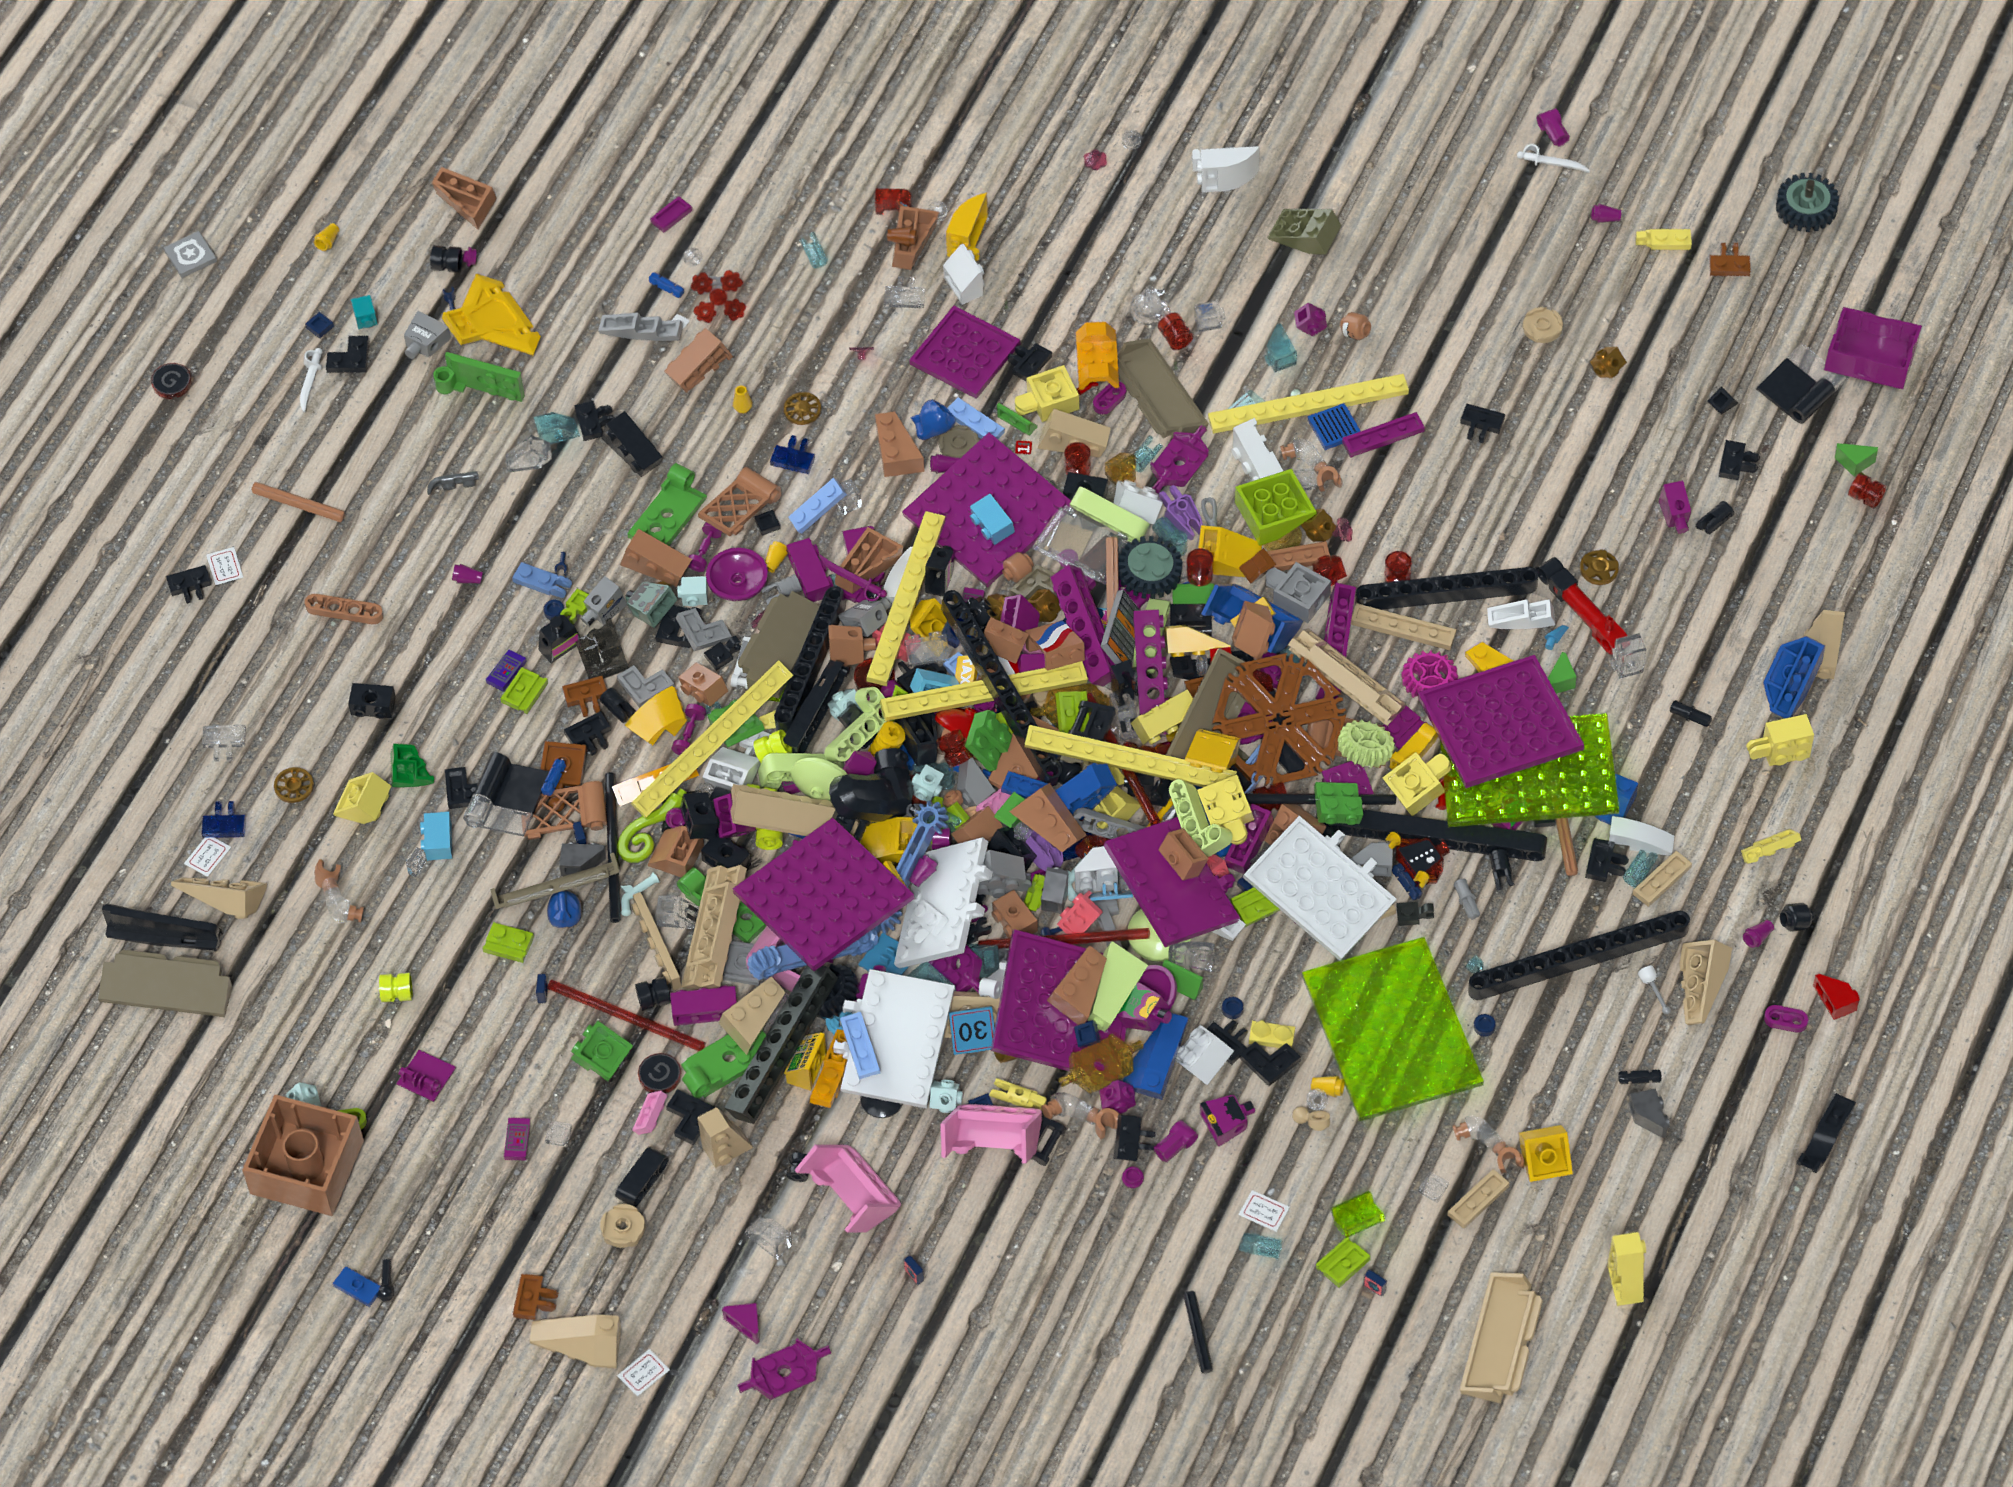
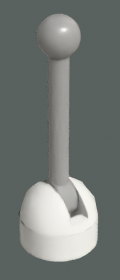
M1652 965L1644 967L1638 972L1639 978L1643 983L1651 984L1663 1007V1014H1670V1007L1666 1006L1654 983L1657 977L1654 967Z

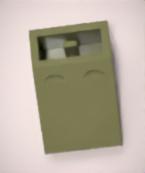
M1283 209L1267 238L1308 254H1326L1342 225L1332 209Z

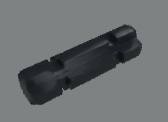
M1648 1070L1631 1071V1073L1620 1071L1618 1074L1619 1084H1629V1082L1631 1084L1649 1083V1081L1660 1083L1662 1080L1660 1070H1651V1072Z

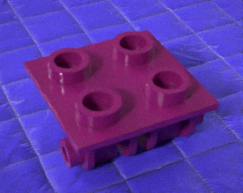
M1350 761L1321 771L1324 777L1322 782L1357 783L1358 794H1374L1365 768H1362L1360 764L1354 765V762Z
M418 1050L408 1067H401L399 1070L401 1077L396 1085L434 1102L456 1067Z

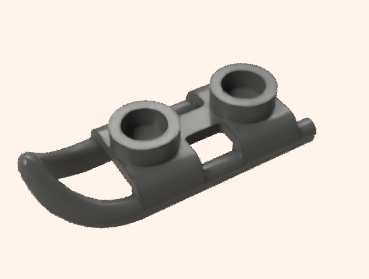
M478 472L436 477L428 484L427 493L430 495L432 490L439 485H443V490H453L456 484H463L465 488L475 486V480L479 479Z

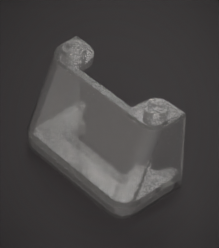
M1067 505L1064 508L1059 507L1036 539L1032 549L1066 566L1079 567L1084 575L1106 585V538H1118L1119 560V554L1121 555L1122 548H1125L1129 542L1127 541L1129 536L1119 531L1115 535L1075 514L1076 510Z

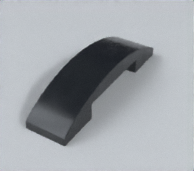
M1231 651V655L1244 662L1254 660L1252 656L1244 651ZM1191 655L1170 657L1173 677L1186 680L1204 677L1210 666V658L1191 660Z

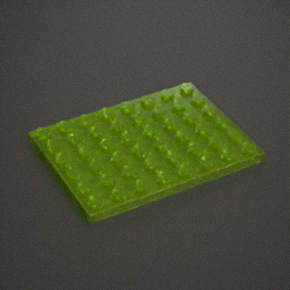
M1607 713L1569 716L1584 743V750L1469 788H1465L1440 740L1441 754L1448 758L1452 768L1449 773L1443 776L1448 827L1619 814Z
M1425 937L1302 972L1303 981L1341 1077L1344 1079L1345 1087L1359 1122L1484 1085V1080Z

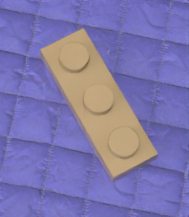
M1675 851L1633 890V895L1648 907L1651 906L1692 868V863Z
M1494 1169L1491 1170L1448 1211V1216L1465 1229L1509 1187L1510 1183Z

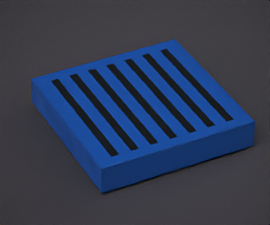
M1345 403L1308 416V422L1324 450L1343 444V437L1360 432Z

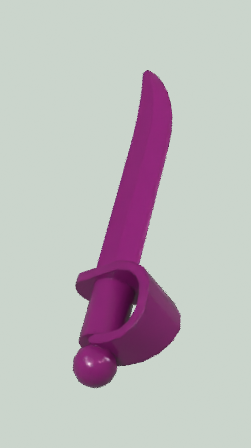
M819 554L821 561L829 570L864 588V596L868 601H875L879 597L884 598L887 596L886 590H881L880 587L871 583L872 578L867 581ZM868 590L877 596L870 598L866 595V591Z

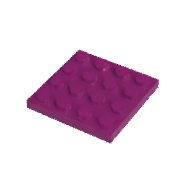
M953 305L909 359V363L913 367L977 399L1007 362L1008 355L1010 353L1013 354L1015 347L1021 343L1019 338Z

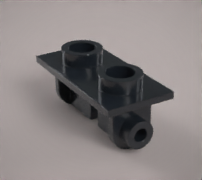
M1160 778V781L1157 780L1153 789L1149 792L1150 796L1147 804L1165 807L1171 798L1169 787L1173 780Z

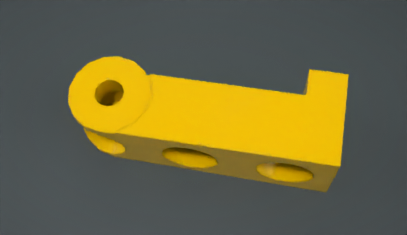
M1424 723L1418 732L1398 752L1395 751L1392 754L1390 768L1393 770L1415 752L1422 758L1438 738L1434 727Z

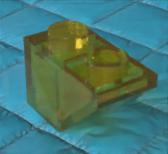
M1119 453L1105 462V475L1115 486L1118 480L1122 482L1125 480L1134 482L1136 480V456L1134 454Z

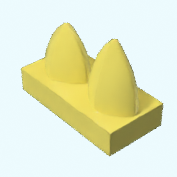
M1263 1020L1252 1021L1249 1044H1253L1256 1041L1261 1046L1280 1048L1287 1043L1292 1048L1295 1027L1266 1023Z

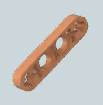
M310 594L305 598L306 610L312 615L366 624H378L383 620L382 608L375 603L321 594ZM332 604H337L340 606L339 609L335 611L329 610V607ZM353 607L359 608V612L356 614H350L348 611Z

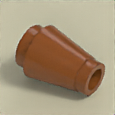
M912 227L888 229L887 241L909 247L916 244V229H912Z

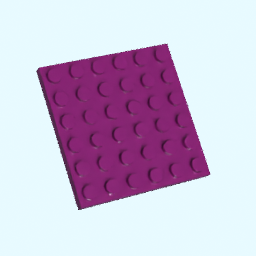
M988 432L902 511V514L918 529L922 523L925 511L945 516V523L937 545L940 548L950 546L954 551V560L988 588L1003 574L1004 560L1017 552L1026 553L1073 508L1069 505L1071 503L1070 499ZM988 494L993 496L1011 519L1015 530L1013 534L995 545L990 539H985L981 532L982 528L979 525L976 526L970 518L972 514L970 506Z
M1535 655L1418 692V699L1465 788L1584 750L1583 741Z
M831 818L733 888V894L813 971L820 968L915 899L914 894L834 818Z
M1013 930L991 1051L1108 1082L1118 1080L1127 1029L1116 1016L1105 1032L1098 1030L1099 1043L1081 1049L1078 1047L1074 1030L1077 1024L1047 1001L1086 951V948Z

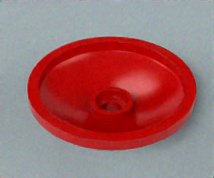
M966 707V709L953 708L942 710L936 713L935 720L947 730L967 738L974 715L978 712L969 707Z

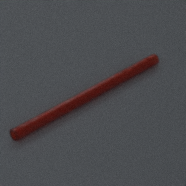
M1091 692L1087 693V701L1097 703ZM1110 727L1105 739L1106 742L1120 745ZM1121 769L1150 825L1158 824L1160 819L1135 772Z
M1149 928L1046 935L1041 937L1068 944L1150 939ZM1011 938L979 940V951L1009 948Z
M550 980L547 989L686 1047L696 1051L705 1048L706 1043L555 980Z

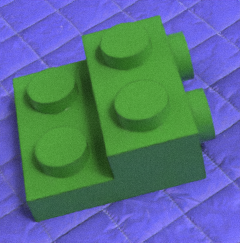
M737 699L731 701L728 706L712 710L711 714L707 715L710 726L726 710H728L737 701ZM753 714L724 744L728 748L764 731L763 723Z
M986 710L975 713L965 747L990 772L996 770L1001 753L1008 752L1013 735L1008 731L1009 727L1006 724L1000 723L996 719L995 712Z
M1315 783L1314 791L1318 823L1360 824L1363 817L1361 797L1358 794L1357 783Z
M597 1021L594 1026L589 1024L582 1034L585 1036L583 1042L577 1041L571 1050L573 1053L571 1060L587 1071L591 1069L609 1081L633 1045Z

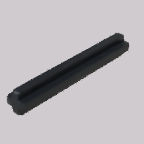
M1186 1291L1184 1293V1301L1200 1371L1203 1374L1210 1373L1213 1370L1196 1293L1195 1291Z

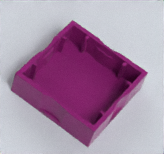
M1843 307L1836 333L1833 335L1828 349L1824 370L1904 389L1918 346L1922 325L1884 318L1872 313Z

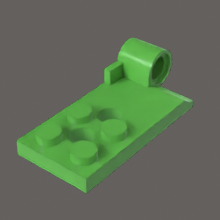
M446 352L447 367H439L433 373L435 387L440 394H449L454 390L464 393L466 387L487 392L490 395L502 396L511 401L522 402L525 397L521 372Z
M678 463L673 464L666 480L661 485L662 490L627 533L628 538L632 540L637 530L640 529L670 546L707 499L706 494L690 487L694 481L695 472ZM665 513L673 514L671 517L668 518L662 517V515ZM654 527L661 528L659 532L651 531Z
M692 867L676 884L681 892L685 894V897L699 907L707 874L704 876L699 870ZM741 901L738 905L737 920L732 933L743 942L751 943L765 929L766 925ZM746 913L752 915L749 920H743L741 916Z
M762 1030L760 1036L753 1044V1049L747 1055L729 1034L690 1056L681 1064V1067L686 1072L682 1081L695 1098L707 1097L745 1073L766 1034ZM727 1055H733L735 1057V1059L732 1062H726L723 1060L724 1057Z

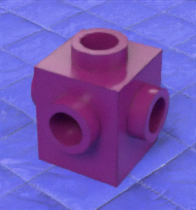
M1309 302L1294 312L1296 328L1302 332L1315 336L1327 327L1325 311Z
M1121 1080L1113 1081L1110 1085L1099 1090L1102 1109L1111 1108L1118 1112V1114H1121L1136 1105L1133 1085Z

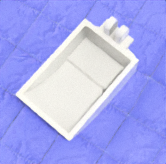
M1260 146L1201 149V156L1200 151L1194 149L1192 151L1193 171H1198L1197 184L1201 185L1202 193L1229 191L1245 185L1259 172Z

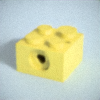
M1064 365L1027 377V393L1015 397V410L1019 415L1023 416L1037 411L1041 421L1044 422L1047 421L1053 409L1066 413L1079 410V394Z
M1807 714L1767 722L1763 738L1749 741L1746 747L1751 759L1766 757L1769 766L1784 765L1787 762L1803 761L1810 757L1814 733Z
M1415 752L1382 778L1409 814L1414 816L1445 792L1439 779L1449 773L1452 768L1450 761L1443 754H1438L1427 763H1424L1417 752Z
M1234 775L1198 789L1197 792L1210 825L1217 824L1229 829L1233 835L1232 844L1239 845L1244 843L1248 835L1244 824L1253 821L1254 818L1238 776Z

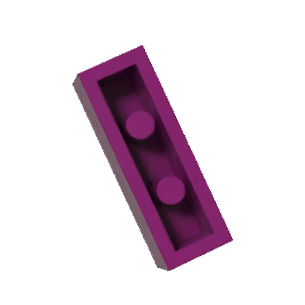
M810 538L786 545L788 559L799 580L805 598L812 602L822 600L826 590L833 587V582L830 576H826V566L818 558L819 550L817 545H813Z
M1254 804L1250 806L1254 820L1244 824L1248 834L1246 841L1239 845L1232 844L1224 859L1227 868L1241 874H1245L1251 867L1274 821L1271 811Z
M721 986L712 989L700 988L693 991L679 990L670 993L674 1026L720 1021L722 1014L737 1003L735 986Z

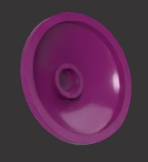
M730 548L721 551L711 559L706 569V580L710 590L718 597L729 601H743L754 597L764 588L768 578L767 565L764 559L756 552L746 548Z
M1147 966L1138 982L1159 994L1169 1005L1170 1010L1177 995L1175 977L1163 966Z

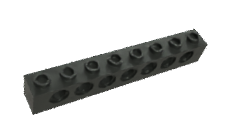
M807 965L724 1107L735 1119L755 1124L838 980V977L827 966L822 965L813 971Z

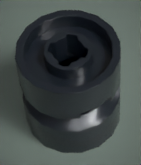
M433 245L430 256L431 270L444 271L446 268L448 272L460 273L463 262L462 248L450 246L447 250L442 245Z
M665 977L653 979L650 984L647 981L635 984L641 1011L652 1009L655 1004L658 1006L671 1004Z

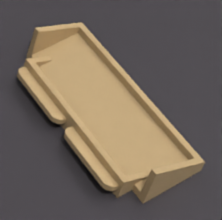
M1491 1272L1459 1390L1462 1394L1501 1404L1503 1394L1513 1396L1514 1392L1520 1389L1530 1352L1526 1344L1527 1341L1532 1340L1534 1337L1543 1302L1542 1298L1535 1291H1530L1532 1285L1524 1274Z

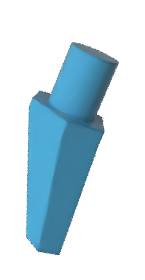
M1562 625L1548 633L1544 637L1547 640L1545 648L1553 650L1554 644L1560 641L1569 627Z

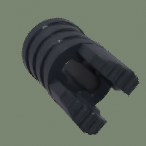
M1721 501L1715 508L1703 516L1696 523L1695 527L1699 530L1705 529V533L1710 535L1734 515V510L1726 501Z
M614 688L607 689L600 697V702L622 723L627 722L628 718H631L636 712Z
M1504 849L1492 851L1489 854V858L1492 864L1496 890L1503 889L1501 877L1506 876L1509 886H1514L1508 851Z

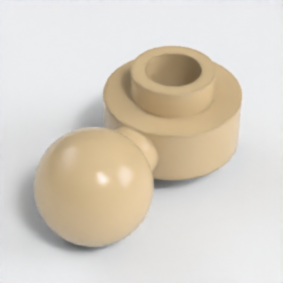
M1300 1106L1295 1108L1292 1113V1118L1296 1123L1304 1124L1308 1122L1309 1127L1316 1131H1323L1330 1126V1114L1325 1111L1309 1113L1307 1108Z

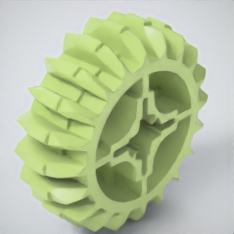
M1353 720L1352 723H1347L1340 731L1337 740L1338 750L1342 752L1341 756L1347 757V761H1353L1354 765L1360 764L1362 768L1364 766H1368L1370 769L1373 766L1379 768L1380 765H1385L1392 757L1395 748L1394 738L1390 736L1389 731H1385V727H1379L1378 723L1372 724L1370 721L1364 722L1363 720L1359 722Z

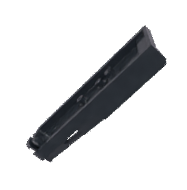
M829 660L820 678L804 700L783 739L785 744L792 747V753H805L829 709L828 703L833 700L832 696L839 691L844 678L850 672V667L845 666L844 662ZM825 679L823 685L819 686L821 681Z
M106 905L102 907L107 924L105 933L107 938L161 947L217 951L220 946L223 930L214 923Z

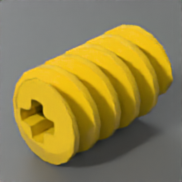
M893 721L885 722L870 745L868 752H871L874 757L875 753L882 749H899L905 740V731L902 726Z

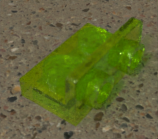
M1370 1191L1331 1207L1334 1224L1345 1238L1385 1221L1384 1213L1374 1203Z

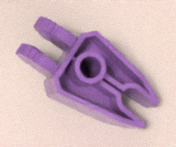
M1172 485L1169 489L1175 500L1171 501L1164 491L1159 493V497L1166 507L1164 517L1182 536L1192 541L1195 534L1191 527L1200 535L1201 525H1203L1201 516L1191 495H1182L1177 487Z
M1021 824L1020 832L1025 842L1037 855L1033 861L1036 866L1044 871L1047 870V867L1061 868L1063 852L1026 824Z

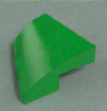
M393 743L390 753L392 787L407 788L433 784L434 776L429 775L425 768L426 763L418 756L416 747L414 745Z

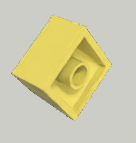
M374 772L350 779L333 814L336 817L361 824L376 821L381 815L380 810L383 803L389 797L388 792L391 785Z

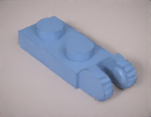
M521 562L512 577L513 582L559 598H564L567 592L556 585L570 588L572 585V581L569 578L561 575L558 576Z

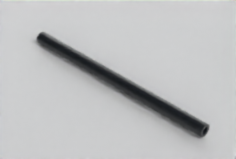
M612 772L605 774L608 863L612 862L611 853L615 854L618 861L616 795L612 786L616 785L615 774ZM619 873L608 877L610 922L618 923L621 920Z
M1244 793L1248 804H1316L1315 794ZM1359 794L1362 805L1396 804L1395 794Z

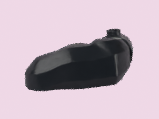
M897 748L882 749L876 752L874 756L877 762L874 767V774H847L835 777L830 783L829 795L836 812L845 819H859L867 822H882L891 818L905 816L907 814L906 808L909 804H912L914 794L913 785L909 777L908 755L906 752Z

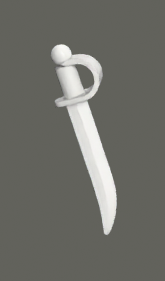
M1529 144L1524 148L1523 152L1519 151L1517 153L1519 159L1524 158V160L1535 161L1536 166L1538 162L1572 168L1587 173L1590 172L1588 168L1578 162L1539 155V148L1535 144Z
M321 348L308 350L304 354V365L309 368L300 395V404L304 413L316 371L322 368L319 364L322 354Z

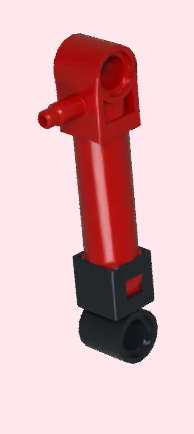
M1553 557L1536 568L1539 573V579L1544 584H1549V590L1560 602L1565 601L1592 630V637L1609 655H1613L1629 645L1630 642L1626 632L1610 615L1606 617L1578 587V580L1564 568L1558 558Z

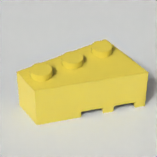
M1188 689L1167 700L1165 703L1154 707L1146 714L1138 716L1131 722L1143 745L1148 742L1152 745L1161 740L1160 735L1167 732L1170 735L1178 730V725L1181 724L1193 700Z
M1116 786L1093 811L1128 821L1142 804ZM1104 821L1096 824L1100 829L1108 827V824Z
M1639 1232L1612 1236L1607 1267L1617 1306L1643 1302L1644 1253H1646V1245L1644 1240H1640Z

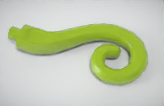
M680 788L676 794L671 793L660 808L652 811L646 818L643 816L637 818L622 831L617 845L619 855L624 861L639 863L651 855L655 845L653 838L647 833L635 834L645 827L665 821V816L669 810L680 808L683 794H687L686 791ZM632 839L631 842L634 846H638L640 843H645V846L639 852H631L629 850L630 840Z

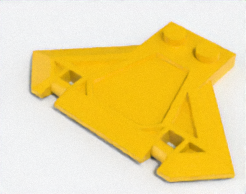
M479 274L475 275L462 307L442 314V320L460 345L485 340L534 355L541 338L538 332L530 331L534 326L509 292H502L501 289L505 287L502 281Z

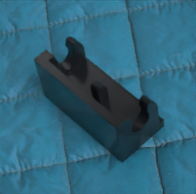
M1130 659L1110 666L1111 690L1119 707L1125 705L1124 698L1122 697L1123 694H1129L1132 700L1135 697L1131 687L1134 671Z

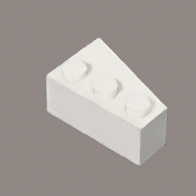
M1255 418L1233 427V448L1231 449L1236 460L1239 459L1244 473L1249 474L1252 481L1283 471L1273 451L1269 452L1263 443L1266 441L1265 436H1260L1257 432L1256 425L1258 423Z

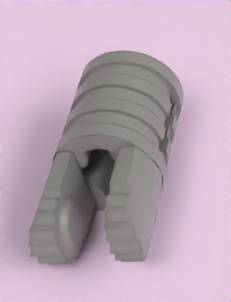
M795 574L764 586L761 590L762 593H767L775 588L778 590L779 594L771 596L766 600L768 605L771 599L778 597L780 593L784 596H789L791 591H802Z

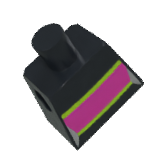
M950 546L933 548L925 565V593L943 597L944 593L947 592L954 571V551ZM941 572L940 577L937 578V573Z
M564 615L552 617L550 623L539 631L538 650L550 663H553L582 643L576 628Z

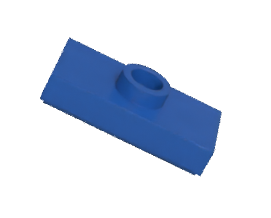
M1008 771L1001 787V792L1009 795L1015 792L1024 799H1027L1048 783Z
M346 1266L333 1282V1287L368 1307L376 1300L380 1288L378 1284Z

